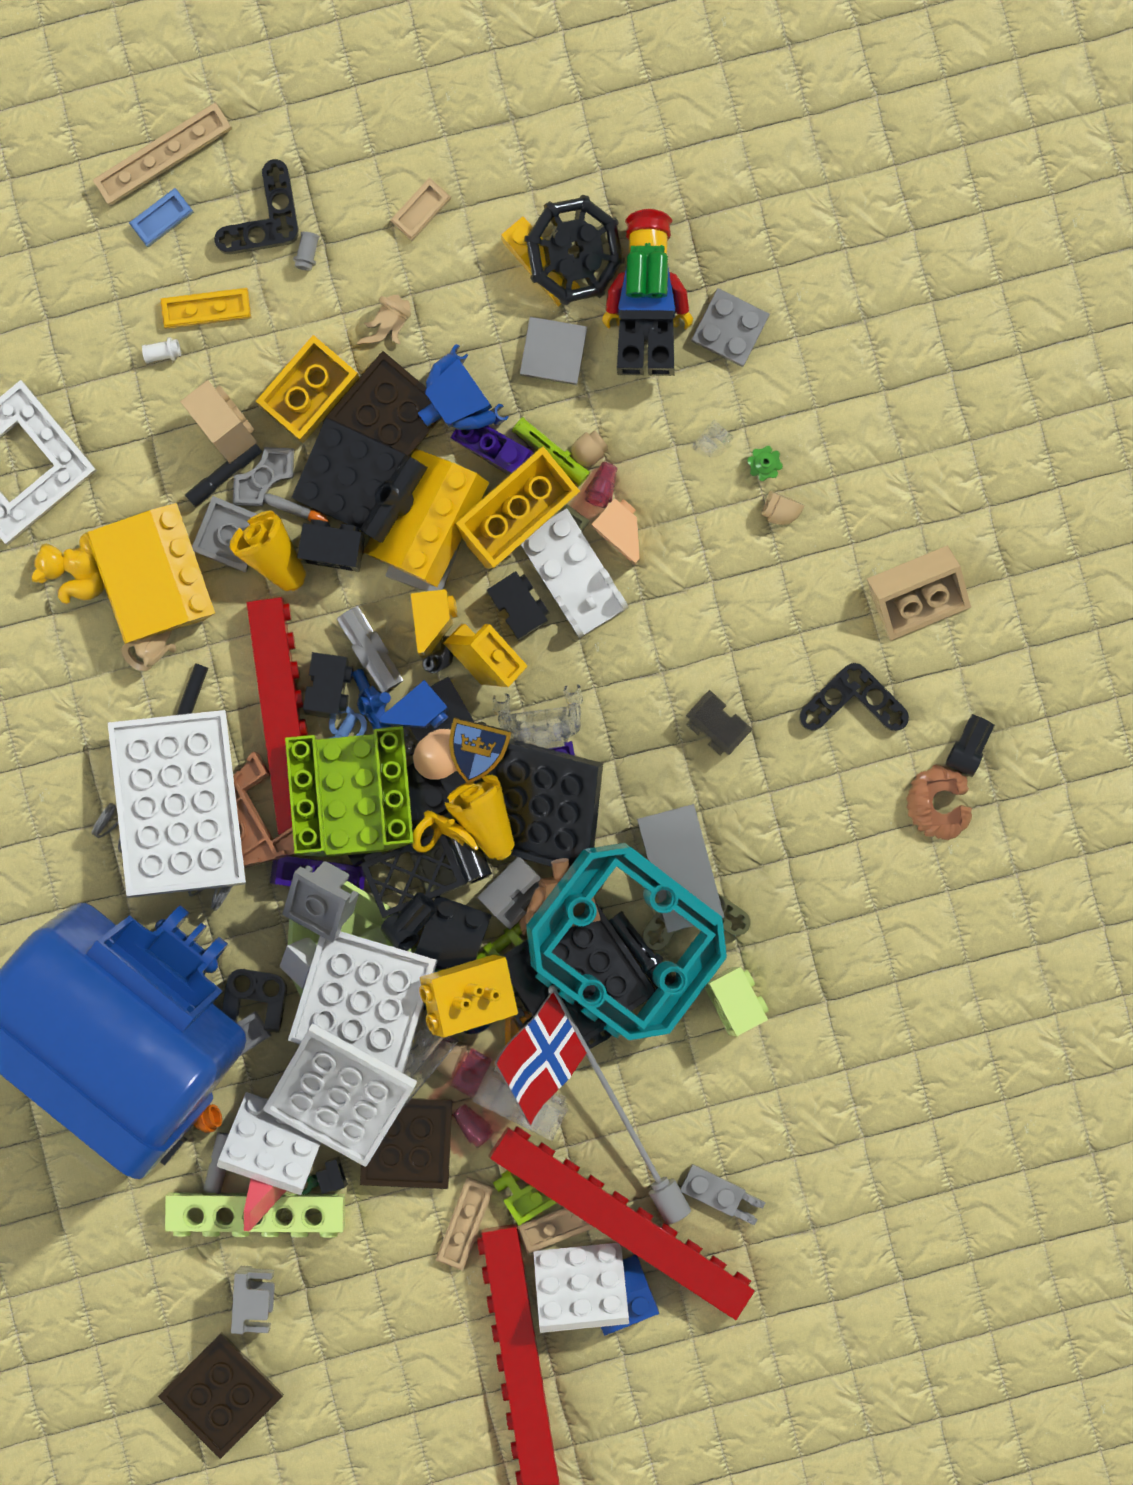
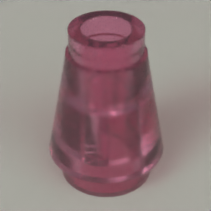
M607 462L601 463V466L585 490L587 494L585 500L588 503L606 508L608 503L612 502L618 470L615 465Z
M466 1104L460 1106L452 1114L469 1144L473 1143L476 1148L483 1145L495 1133L490 1128L492 1125Z

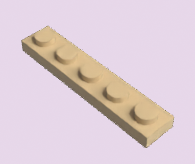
M215 102L93 179V182L110 207L232 130V127Z

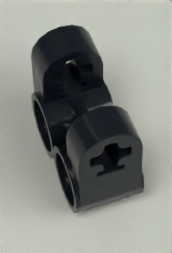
M237 969L228 977L222 1011L237 1023L241 999L266 1002L268 1007L264 1031L279 1033L287 996V984L281 976L276 974ZM242 975L247 976L250 980V987L245 992H239L235 986L236 979ZM270 980H275L279 984L280 990L274 997H269L264 992V986Z

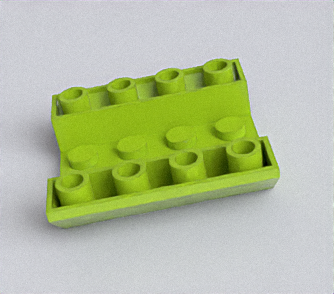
M403 726L374 729V734L319 740L316 739L315 735L285 738L295 855L333 857L384 852L414 843Z

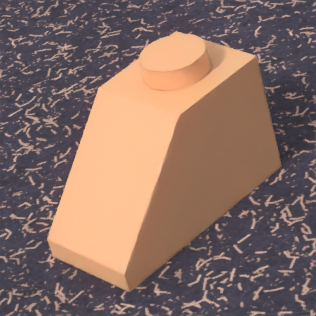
M614 498L592 523L591 527L631 563L636 565L640 559L637 517L633 514L636 510L624 499L619 502Z

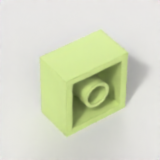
M732 967L716 975L705 986V990L728 1035L739 1036L768 1020L765 1013L769 1012L765 1001L761 996L757 997L752 989L755 982L749 971H744L741 967Z

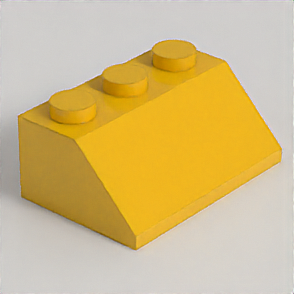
M446 589L411 593L417 651L422 658L428 657L443 636L453 626L452 618L458 617L456 600L454 596H449Z

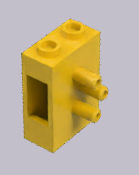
M490 955L420 977L421 986L419 987V993L426 1005L428 1014L426 1015V1024L432 1035L445 1038L518 1015L506 957Z

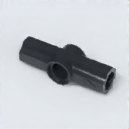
M405 454L390 480L382 482L376 489L374 495L375 505L360 530L383 543L398 516H404L411 509L414 500L412 493L428 467Z

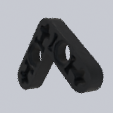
M278 159L269 160L262 169L270 219L220 228L215 234L214 241L222 253L231 255L284 246L297 240L299 227L290 174L283 161ZM272 167H278L279 171H284V174L279 175L281 187L287 184V188L275 187L273 177L268 176V173H272ZM279 194H283L289 199L288 206L282 210H278L272 205L274 197ZM292 213V217L286 216V222L289 228H293V231L289 232V237L284 238L282 233H278V230L282 229L281 219L279 217L275 220L274 216H285ZM254 228H261L265 232L264 240L260 243H253L249 240V233ZM243 230L246 245L241 246V240L232 241V247L229 248L226 247L225 243H220V240L225 239V234L230 233L232 238L241 237L238 231Z
M851 663L845 666L799 714V721L802 727L811 731L818 730L855 696L888 730H901L906 727L909 721L907 710L864 666L858 663ZM849 669L853 672L858 669L861 672L859 679L863 683H866L867 679L872 682L871 685L864 688L861 695L856 691L861 686L855 681L851 684L847 681L849 678L847 671ZM834 688L840 691L842 698L839 704L830 705L825 700L827 690ZM878 689L881 691L883 699L879 705L874 706L868 703L866 696L869 690ZM819 699L821 704L831 712L826 715L825 711H822L817 717L820 721L817 725L814 722L807 724L805 720L808 716L805 713L807 710L810 712L816 711L820 706L815 704V702ZM888 699L893 703L888 708L893 713L898 711L902 713L900 716L902 723L900 725L897 723L889 724L888 721L891 717L886 711H883L882 715L877 712V710L886 705Z

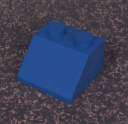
M423 680L385 712L379 720L383 724L390 726L427 729L432 725L434 728H437L448 718L445 713L450 709L429 684Z
M637 1255L623 1259L629 1324L601 1327L604 1336L659 1314L658 1306Z

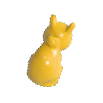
M86 533L80 537L79 548L66 549L62 553L56 547L46 543L41 545L35 558L34 565L36 569L32 574L33 582L44 583L47 580L57 579L65 572L70 573L75 578L62 584L58 590V598L64 604L70 603L71 596L80 600H91L100 595L105 589Z

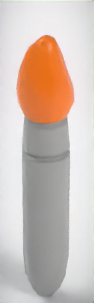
M273 494L264 495L263 501L270 506L308 519L309 522H311V519L328 522L327 517L320 511L310 510Z

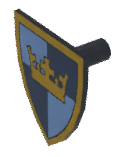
M454 717L450 730V753L458 773L467 784L484 777L497 766L506 752L512 731L489 726L484 722L477 723Z

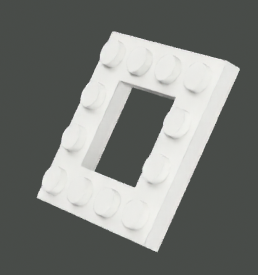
M22 380L0 397V438L19 423L54 466L11 502L0 491V538L6 545L11 543L97 471Z

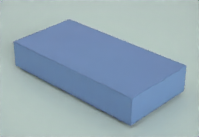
M174 188L134 218L129 224L145 245L149 247L194 212L177 189Z

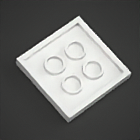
M246 1092L218 1159L217 1167L302 1195L321 1142L263 1111L268 1099Z
M619 1243L533 1252L540 1333L629 1324L622 1248Z

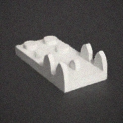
M567 508L546 521L521 544L578 638L583 637L629 608Z

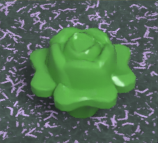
M765 446L763 449H754L752 451L753 456L747 459L751 468L750 474L752 476L758 475L760 481H764L767 478H776L778 476L777 470H781L783 467L779 460V451L772 452L770 446Z

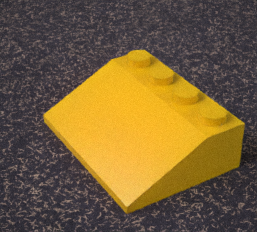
M415 449L411 457L428 468L412 493L413 505L407 514L398 516L383 543L371 537L363 553L434 587H438L462 539L455 522L482 499L489 482L467 468Z
M177 503L152 509L86 533L125 644L195 624L215 614Z

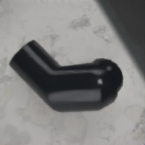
M443 636L440 650L423 660L422 665L425 671L437 673L452 664L454 655L443 644L449 636Z

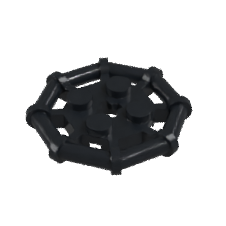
M586 195L555 203L547 202L530 233L524 237V242H526L532 273L530 279L532 282H537L557 297L560 303L564 305L577 300L596 296L601 298L606 293L605 289L620 265L624 264L625 258L622 257L617 227L619 221L617 218H612L590 201L589 196ZM576 211L573 220L562 222L559 217L561 213ZM586 212L602 225L595 228L584 221ZM551 221L554 225L551 229L553 230L551 235L547 236L545 240L541 239L540 237ZM607 232L610 255L603 253L601 235ZM572 242L579 246V252L575 258L573 254L568 253V248L572 247ZM539 246L544 248L546 265L543 267ZM602 260L608 261L599 279L596 280L594 272L600 268ZM552 271L560 275L559 277L563 279L562 286L547 276L548 273ZM585 278L589 285L587 287L571 289L574 280Z

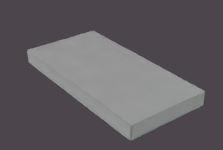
M694 804L637 819L647 859L717 912L722 918H725ZM666 890L657 892L659 903L666 899ZM674 910L662 913L667 933L694 926Z

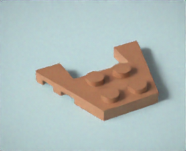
M252 752L246 759L248 761L243 768L233 775L244 868L295 854L292 827L273 840L247 794L249 789L270 776L267 767L257 752Z

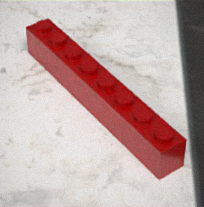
M282 597L246 603L278 835H281L292 827L285 738L307 736L308 731L306 720L300 719L299 708L304 707L302 691L296 690L295 679L300 678L298 662L292 661L291 650L296 649L294 633L288 632L287 621L292 620L291 608L289 603H284Z

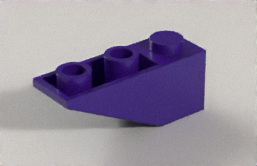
M489 426L471 430L455 429L450 437L507 475H510L534 454L528 448Z

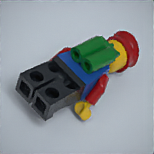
M656 209L638 210L626 217V238L629 240L627 267L625 272L618 274L608 289L607 312L604 313L602 321L610 329L611 319L616 318V323L619 327L617 375H644V345H648V376H675L674 328L680 325V318L685 322V330L693 323V317L689 313L687 290L677 274L669 272L667 241L671 237L670 225L673 220L667 213Z

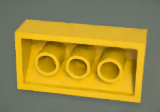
M542 446L455 522V525L467 547L485 568H495L575 497L580 490L544 446Z

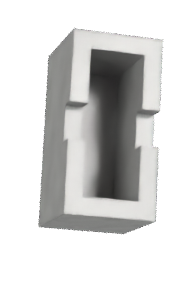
M517 857L477 898L508 929H511L526 914L524 909L529 905L533 893L539 887V881L542 878L521 857Z

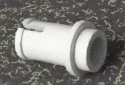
M171 337L167 338V341L142 345V353L146 364L169 358L174 361L176 357L181 356L178 340H172Z

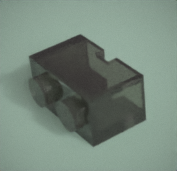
M709 690L685 716L689 720L686 726L697 736L703 733L710 739L707 745L719 756L723 752L729 756L753 729L736 713L730 717L723 710L727 705Z

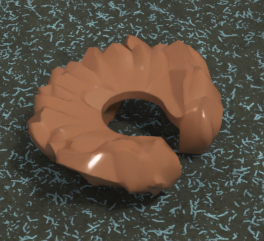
M933 765L932 769L916 775V779L911 782L912 787L906 800L908 802V816L912 818L913 824L918 826V831H924V835L928 837L935 836L938 839L950 840L956 838L961 831L968 827L972 819L971 807L961 805L950 813L941 814L934 809L932 804L933 797L940 791H949L955 795L966 794L969 790L966 776H963L959 771L955 772L941 765Z

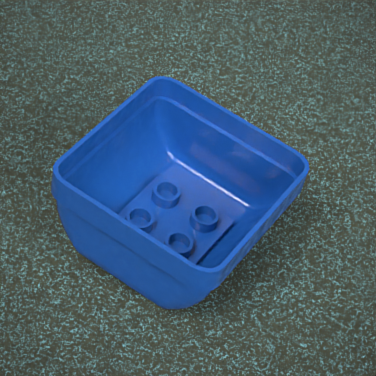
M77 903L68 907L35 930L0 968V1075L117 1170L131 1178L142 1179L150 1173L187 1133L213 1100L212 1091L234 1065L245 1048L246 1034L243 1028L213 1004L222 993V990L205 977L206 973H213L217 970V959L226 949L228 943L218 937L207 950L198 945L196 941L207 926L201 923L189 936L182 932L179 927L190 912L181 905L167 919L157 921L155 931L152 932L130 915L116 925L92 905Z

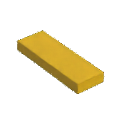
M248 288L160 298L165 329L252 318Z

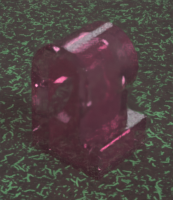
M471 1048L450 1086L473 1098L492 1058Z

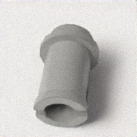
M301 232L297 256L293 257L294 267L311 271L312 266L316 265L314 256L319 235L311 232Z

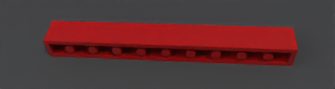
M507 1126L488 1155L491 1160L734 1320L738 1319L755 1292L749 1286L751 1283L749 1278L738 1271L735 1275H732L725 1270L727 1264L712 1255L708 1259L700 1253L703 1248L690 1239L684 1243L676 1238L678 1232L669 1225L663 1223L661 1227L651 1221L654 1217L652 1214L641 1207L635 1211L627 1205L629 1199L619 1192L614 1191L611 1195L602 1189L605 1183L590 1174L588 1178H585L579 1174L580 1167L565 1158L561 1162L553 1156L556 1152L543 1142L539 1146L529 1141L531 1135L522 1128L516 1126L513 1130Z
M517 1223L482 1229V1237L477 1238L479 1255H485L487 1266L482 1267L484 1284H490L492 1294L487 1296L489 1314L495 1313L496 1324L491 1325L494 1343L499 1342L501 1354H496L498 1371H504L506 1383H501L503 1401H509L511 1412L506 1413L508 1431L514 1430L516 1441L511 1442L513 1460L519 1459L520 1471H515L517 1485H560Z

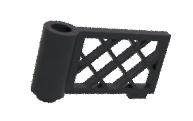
M434 834L422 838L421 846L428 845ZM442 834L439 839L444 851L439 861L424 855L422 852L414 851L412 844H409L383 855L381 852L364 856L366 862L361 863V867L381 916L384 919L401 912L409 902L403 903L405 897L411 899L414 897V895L407 893L413 878L429 883L425 895L433 899L492 875L481 848L478 846L476 851L466 843L462 846L455 839ZM408 852L418 856L412 872L396 866L400 855ZM445 856H447L450 865L443 863ZM395 858L393 864L386 862L387 860ZM422 858L437 864L431 880L415 874ZM377 864H383L391 869L385 883L372 878L369 868ZM442 866L452 870L457 881L444 886L435 882V879ZM394 869L410 876L404 891L388 885ZM375 884L383 887L380 895ZM433 885L439 888L430 892ZM386 888L402 895L398 905L388 910H385L382 902Z

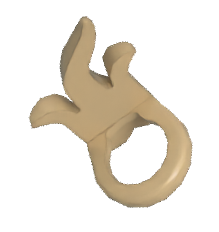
M392 295L387 298L381 296L379 303L382 306L373 321L364 323L368 328H375L379 324L381 325L375 335L362 338L357 344L382 341L390 331H392L393 342L400 344L398 333L406 320L411 316L409 301L402 300L399 295Z
M171 631L127 644L124 643L121 651L125 661L130 666L140 671H147L167 651L176 652V646L174 644L165 645L171 635ZM131 646H135L136 654L143 658V662L136 660L130 652Z

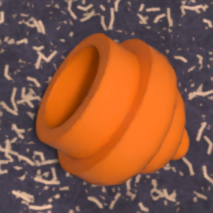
M214 1104L209 1105L193 1126L204 1133L214 1132L222 1124V1115L219 1108Z

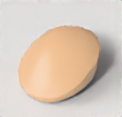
M438 729L430 732L417 744L413 754V761L416 770L423 777L443 779L457 771L451 758L449 747L451 729Z

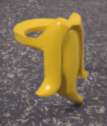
M429 810L423 813L424 819L416 826L413 832L414 843L412 846L418 852L425 853L430 851L442 834L455 839L462 846L466 843L474 850H478L473 837L466 829L455 823L454 819H449ZM431 826L434 831L433 838L428 845L421 846L422 833L427 827Z

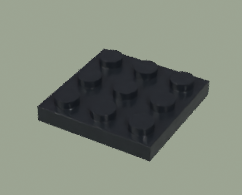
M325 418L291 498L346 524L357 526V529L360 530L375 505L374 495L376 489L382 482L390 480L406 453L331 418Z

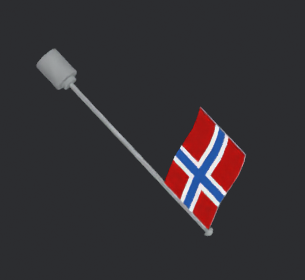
M551 985L548 988L549 996L536 1015L507 1043L495 1062L498 1071L528 1125L531 1126L542 1106L570 1079L586 1055L655 1179V1182L651 1185L652 1189L649 1191V1195L665 1224L669 1225L680 1221L691 1212L689 1204L675 1179L660 1178L562 998L558 995L557 990L559 988L556 985Z

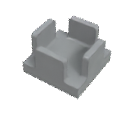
M326 861L315 872H312L313 868L307 866L305 869L300 866L294 872L282 915L333 943L339 937L343 924L353 914L359 893L353 891L350 894L341 889L348 880L349 874Z
M240 1266L235 1272L231 1334H243L244 1332L269 1333L271 1323L250 1322L249 1320L268 1319L269 1312H272L274 1307L275 1284L273 1282L253 1281L252 1279H272L274 1277V1270L252 1268L253 1266Z

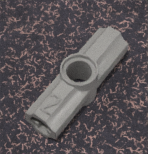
M359 606L346 611L337 618L339 625L352 643L353 651L363 667L368 669L382 693L393 689L404 681L397 667L390 659L388 649L378 633L373 631Z

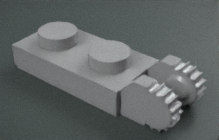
M692 1164L680 1188L681 1192L752 1225H755L758 1219L754 1215L738 1209L741 1199L762 1209L766 1203L745 1192V1189Z

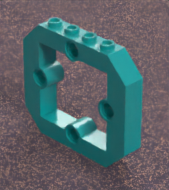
M626 843L583 849L526 925L531 966L538 972L535 977L547 987H550L553 983L560 988L561 991L558 995L571 1005L576 1000L584 1006L581 1012L594 1022L598 1018L607 1024L604 1029L617 1039L621 1035L628 1040L670 1034L727 958L722 916ZM616 867L645 888L643 897L649 907L659 913H668L674 910L700 930L676 964L671 961H664L655 967L653 980L658 988L638 1015H635L607 994L605 986L596 977L590 974L582 975L552 952L573 924L586 926L594 921L597 908L591 899ZM666 890V899L661 903H656L655 896L657 892ZM580 902L585 903L584 913L574 916V906ZM670 972H675V981L672 984L665 985L666 975ZM589 985H594V994L589 998H584V989Z

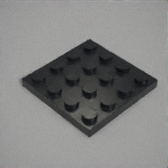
M510 739L503 758L488 773V775L496 776L501 784L515 844L510 855L552 866L551 862L553 860L567 858L571 867L583 849L594 848L603 763Z
M596 903L601 920L591 922L586 926L570 927L552 952L582 975L590 974L596 977L605 986L607 994L632 1011L649 1000L656 990ZM527 939L504 954L503 957H506L513 990L533 1018L549 996V987L535 977L538 972L531 966ZM587 986L583 991V997H591L595 992V986ZM562 998L585 1042L605 1030L604 1027L607 1024L600 1018L594 1022L581 1012L584 1006L576 1000L571 1005Z

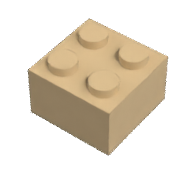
M207 380L180 401L229 464L257 443L251 435L255 429L220 385L214 388L210 381Z

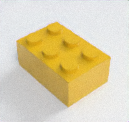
M312 335L259 396L256 403L303 444L360 377L352 367L317 337Z

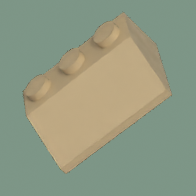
M948 545L867 578L873 602L890 641L971 608L961 567Z

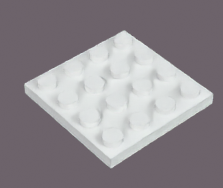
M341 931L339 937L333 943L320 936L288 1041L300 1044L313 1023L404 1073L424 1007V1002L419 993V987L421 986L420 977L434 973L437 960Z
M312 1023L265 1104L263 1111L366 1167L413 1091L417 1081Z

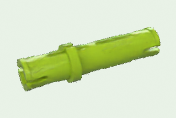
M524 417L513 427L511 432L519 436L535 451L544 446L567 476L578 486H581L590 475V471L577 463L571 457V453L568 450L563 451L547 436L526 421Z

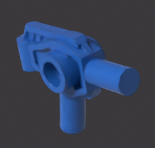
M363 669L355 670L353 678L360 691L357 700L360 713L368 718L373 730L391 727L379 720L385 713L386 704L391 700L390 694L378 692L374 686L370 687Z

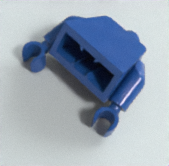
M458 344L454 345L450 353L434 363L426 380L427 389L424 392L432 403L419 411V416L427 427L441 417L449 428L454 427L458 430L480 429L491 424L500 425L509 418V416L500 417L497 413L498 410L504 407L503 404H498L491 409V404L463 365L468 354L466 353L463 357L458 356L456 352L460 346Z

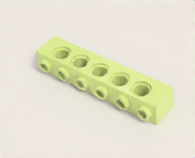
M169 1192L166 1195L165 1231H173V1236L178 1237L191 1236V1231L202 1232V1236L217 1237L220 1236V1232H232L233 1237H248L249 1232H261L262 1237H278L279 1232H291V1237H308V1232H320V1237L332 1238L338 1237V1232L343 1233L345 1229V1194L307 1193L306 1195H298L295 1193H284L263 1216V1220L257 1223L250 1231H244V1207L247 1193ZM197 1207L203 1211L204 1219L202 1222H194L190 1218L189 1211L191 1208ZM221 1208H229L234 1215L233 1221L223 1222L219 1218V1210ZM281 1208L289 1209L293 1215L292 1221L289 1223L281 1222L277 1217L278 1210ZM311 1208L318 1209L322 1214V1220L318 1223L310 1222L307 1219V1210Z

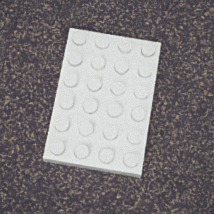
M220 710L109 722V741L127 898L245 885L246 880L226 711Z

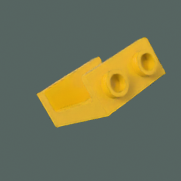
M461 624L443 643L481 685L509 687L528 667L490 624H484L476 634L466 624Z

